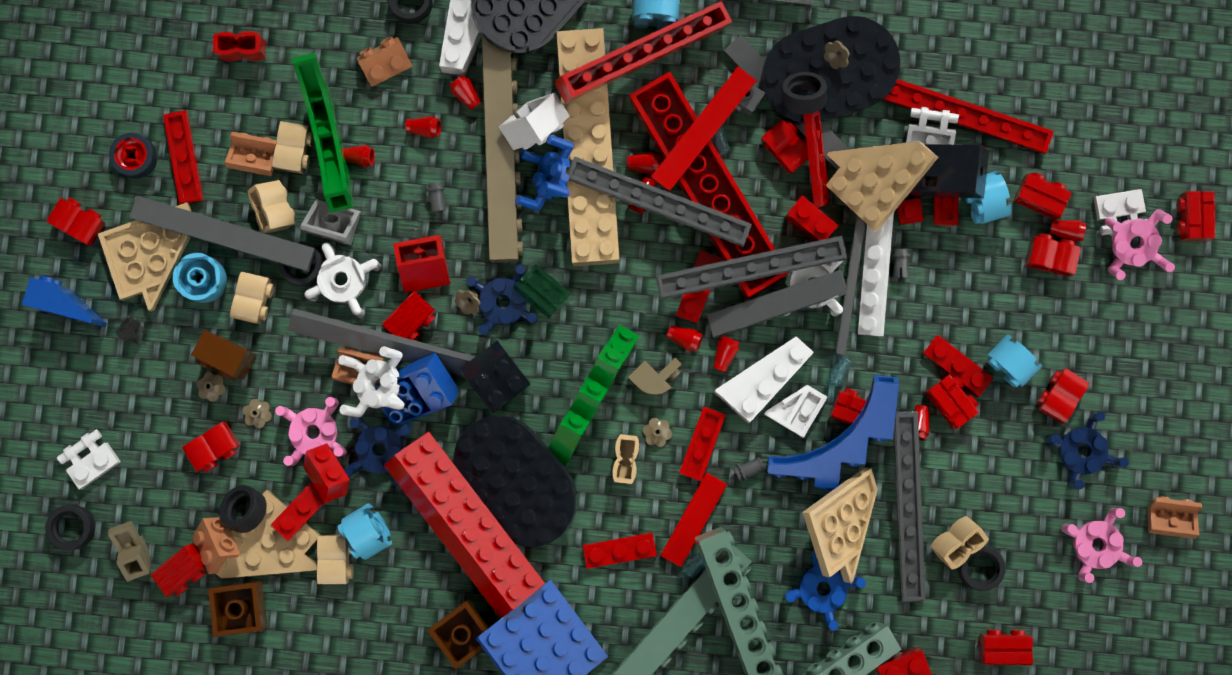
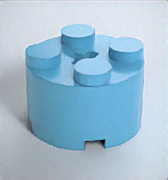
M633 0L632 20L635 22L634 26L637 28L654 26L657 27V30H660L679 21L680 0Z
M998 171L987 173L984 198H965L967 204L971 203L973 210L971 215L975 224H984L1011 215V205L1007 206L1006 199L1010 198L1009 191L1002 175H997Z
M192 253L183 257L175 267L173 283L178 292L185 298L198 303H209L224 294L227 275L224 267L217 260L202 253ZM201 274L204 275L201 282H197V278H200Z
M1007 334L987 354L989 359L986 362L994 370H1002L1006 374L1004 379L1011 386L1023 387L1043 366L1041 363L1035 365L1036 357L1018 341L1015 343L1009 341L1012 336Z
M366 504L342 518L341 524L338 525L340 534L349 541L351 545L349 546L350 552L356 559L361 557L367 560L392 545V540L388 541L387 539L391 534L385 521L378 512L373 514L370 510L373 506L370 504Z

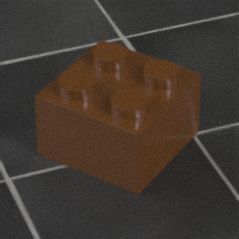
M204 330L191 356L197 358L196 363L200 366L214 371L217 368L219 369L217 374L236 381L237 378L245 379L257 354L215 333Z
M262 581L218 586L208 589L213 637L257 632L267 629Z
M468 599L427 631L456 670L483 650L475 638L486 631L489 626Z

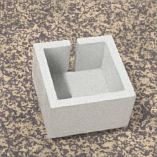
M552 93L525 103L515 112V115H511L499 126V129L513 150L522 147L526 150L535 143L537 145L545 143L549 134L560 130L564 126L563 122L570 116L556 93Z

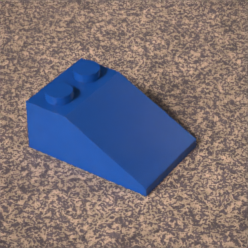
M40 275L39 279L30 277L22 305L106 327L107 322L70 289L61 286L62 281Z

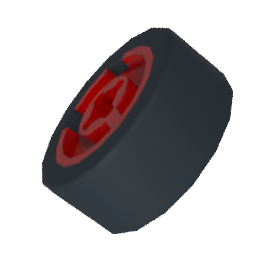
M132 132L122 134L110 146L109 159L111 165L117 172L127 178H143L153 171L157 163L156 148L151 141L141 134ZM132 152H135L136 159H130Z

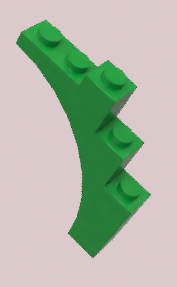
M316 53L292 58V64L301 88L314 136L322 177L323 193L330 213L353 208L350 172L343 153L342 136L336 122L334 101L329 87L326 85Z
M621 325L617 327L607 345L604 346L597 357L587 379L578 391L569 411L560 423L548 447L565 467L639 338V335Z

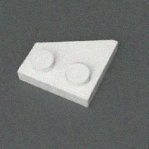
M806 385L765 411L764 415L804 438L826 401L827 396Z

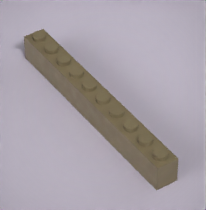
M482 36L489 259L491 263L519 262V256H523V241L519 242L518 233L522 232V218H518L517 209H522V206L515 204V199L518 196L517 186H521L520 172H516V163H520V150H513L499 129V126L511 115H515V112L518 110V103H514L513 95H518L517 81H513V72H517L516 58H512V53L496 48Z

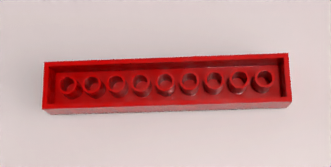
M671 72L629 94V102L662 158L665 159L697 119L696 114ZM710 140L677 183L688 200L752 224L743 247L708 234L723 261L776 250ZM789 272L737 283L747 300L789 275Z

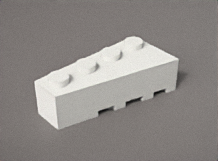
M450 0L439 64L442 73L465 76L477 50V45L482 35L472 18L471 0Z
M795 337L713 392L744 421L750 423L814 352L798 337Z

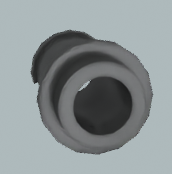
M441 182L428 184V189H426L430 196L431 212L446 211L443 196L445 187H442Z
M894 249V254H891V257H894L893 278H900V268H902V278L909 277L908 257L910 254H908V249Z
M757 457L743 465L737 464V467L733 468L738 481L743 480L745 482L747 481L746 478L762 471L764 472L765 467L761 458Z

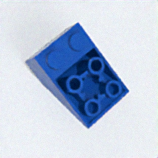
M433 353L414 361L398 371L397 385H400L397 397L403 401L404 408L397 410L381 407L392 426L396 427L451 406L460 390L437 354ZM376 384L375 389L378 390L381 384Z

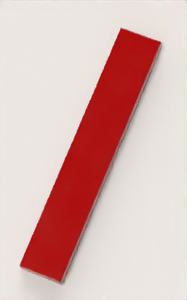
M738 66L652 174L651 178L670 192L757 80Z

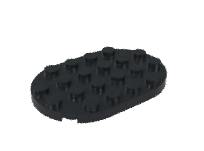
M471 0L470 5L472 18L478 31L491 45L505 52L524 54L536 51L547 44L585 0Z
M848 16L792 33L774 45L767 55L762 70L763 91L768 103L780 116L782 115L794 121V123L804 124L803 114L791 112L783 105L782 84L787 77L795 73L810 72L820 75L827 84V101L825 106L819 110L820 121L822 123L869 108L879 103L888 95L894 87L900 72L899 49L892 35L876 21L859 16ZM840 41L848 49L850 55L848 57L849 63L846 67L834 69L831 67L830 62L824 59L825 45L827 43ZM809 90L794 92V94L800 96H808L815 93Z
M489 416L474 422L462 433L454 450L453 464L515 544L525 547L543 546L556 540L568 530L577 510L575 483L565 466L529 426L513 417Z

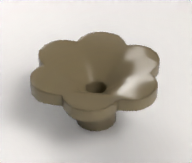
M840 41L829 42L825 45L824 59L830 62L832 68H844L848 65L850 54Z
M458 290L455 293L456 299L454 302L456 306L461 308L464 314H477L479 312L478 306L481 303L475 292Z
M211 372L205 373L203 378L199 379L196 384L199 389V397L212 402L217 401L219 396L226 392V387L223 385L224 378Z
M258 399L251 400L249 405L243 408V414L246 416L245 423L249 426L254 425L256 428L264 427L265 423L272 419V413L269 411L270 404L265 401L261 402Z
M652 418L649 421V425L643 428V434L646 436V442L649 445L656 444L658 447H662L666 444V440L672 437V431L669 429V423L666 420L659 421L657 418Z

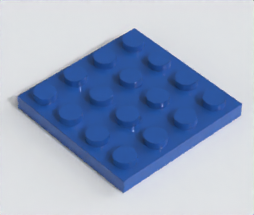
M551 580L546 582L513 611L475 638L502 675H586L608 657Z

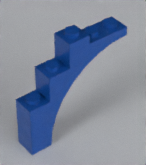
M873 375L870 393L863 409L854 422L840 436L823 447L804 454L787 457L769 456L768 473L775 477L796 476V478L807 480L811 477L814 478V487L824 491H831L839 486L841 462L849 466H859L866 463L868 437L875 441L893 440L899 390L898 377Z

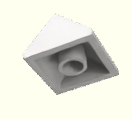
M316 199L303 220L300 229L308 235L351 246L361 211L350 208L330 213L327 203Z

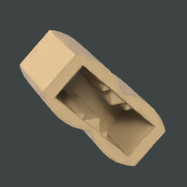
M280 121L272 164L275 170L303 174L304 169H308L310 156L307 155L308 146H312L314 140L313 132H311L309 126Z
M279 180L256 184L248 190L249 200L256 213L257 223L262 233L266 234L285 230L295 224V213L287 203V190Z
M241 272L231 306L230 318L261 325L262 320L265 321L268 315V307H265L267 298H271L274 291V284H271L272 279Z
M620 434L615 446L617 460L613 466L614 482L632 484L636 476V463L634 460L639 452V440L637 436Z
M965 516L957 520L948 532L939 535L930 547L951 569H956L966 562L970 554L982 549L987 543L988 537L981 527Z
M342 535L318 536L317 584H347L349 579L353 578V564H349V555H352L349 549L351 545L347 538H344Z

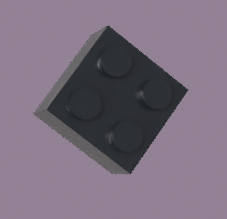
M498 340L460 368L466 380L493 413L531 385Z

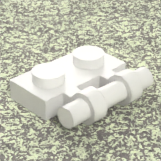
M926 107L911 109L910 117L919 118V123H909L906 143L919 141L923 144L954 145L956 130L947 129L948 122L957 124L959 114H952L948 110H942V112L931 111ZM927 119L940 121V126H926Z
M1142 189L1101 195L1093 198L1097 221L1108 217L1117 221V217L1127 216L1128 220L1138 218L1137 214L1146 212ZM1108 226L1100 227L1101 235H1113L1114 231Z
M97 429L90 434L86 433L83 435L78 443L73 446L69 445L57 457L61 464L68 460H71L73 463L66 471L78 489L85 488L121 462L108 443L98 446L95 442L102 437ZM88 447L91 453L81 459L78 453Z

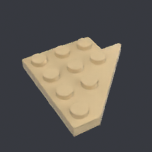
M919 141L828 152L827 155L840 168L826 186L874 231H879L939 157Z
M188 203L175 206L184 210L191 211L190 205ZM136 220L98 233L119 299L123 301L143 293L148 310H155L191 237Z
M863 468L802 512L822 575L825 577H831L840 570L844 582L852 583L854 581L878 491L871 468Z
M266 490L262 494L267 503L266 513L262 522L255 529L247 533L231 530L240 555L237 558H227L216 574L222 579L317 570V563L306 553L317 542L320 534L306 523L287 542L270 527L272 522L287 506L269 490Z

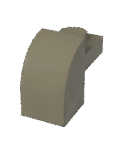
M674 358L658 374L644 361L628 379L645 394L661 395L672 388L666 380L673 381L681 373L678 368L682 364Z
M132 521L110 528L108 535L118 552L117 565L126 581L128 582L149 574L151 567L149 550L143 535L139 536Z

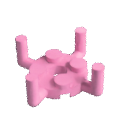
M1157 209L1148 220L1137 218L1120 223L1111 217L1106 218L1105 225L1114 231L1111 241H1113L1112 251L1116 256V259L1108 267V272L1118 280H1123L1125 272L1120 267L1124 263L1141 267L1150 260L1167 272H1172L1175 269V265L1157 253L1159 246L1162 244V238L1155 227L1159 220L1165 224L1171 223L1172 216ZM1136 236H1140V244L1132 248L1130 245L1131 240Z
M328 397L325 401L327 406L324 410L308 408L296 414L287 407L278 406L275 412L277 415L283 416L291 422L289 439L296 448L291 456L284 458L285 465L295 466L306 451L326 443L335 456H346L347 450L336 442L337 426L334 418L331 416L339 405V401L336 398ZM312 425H316L320 430L319 436L315 439H311L307 433Z
M1111 508L1104 521H1092L1082 525L1079 529L1074 524H1063L1061 526L1063 533L1074 538L1073 546L1077 554L1076 556L1083 563L1078 574L1080 581L1093 582L1094 575L1090 573L1092 568H1109L1118 560L1130 566L1139 567L1142 565L1141 558L1122 552L1123 536L1113 526L1116 518H1123L1125 516V511L1122 508ZM1096 538L1102 539L1104 543L1103 549L1098 552L1092 546Z

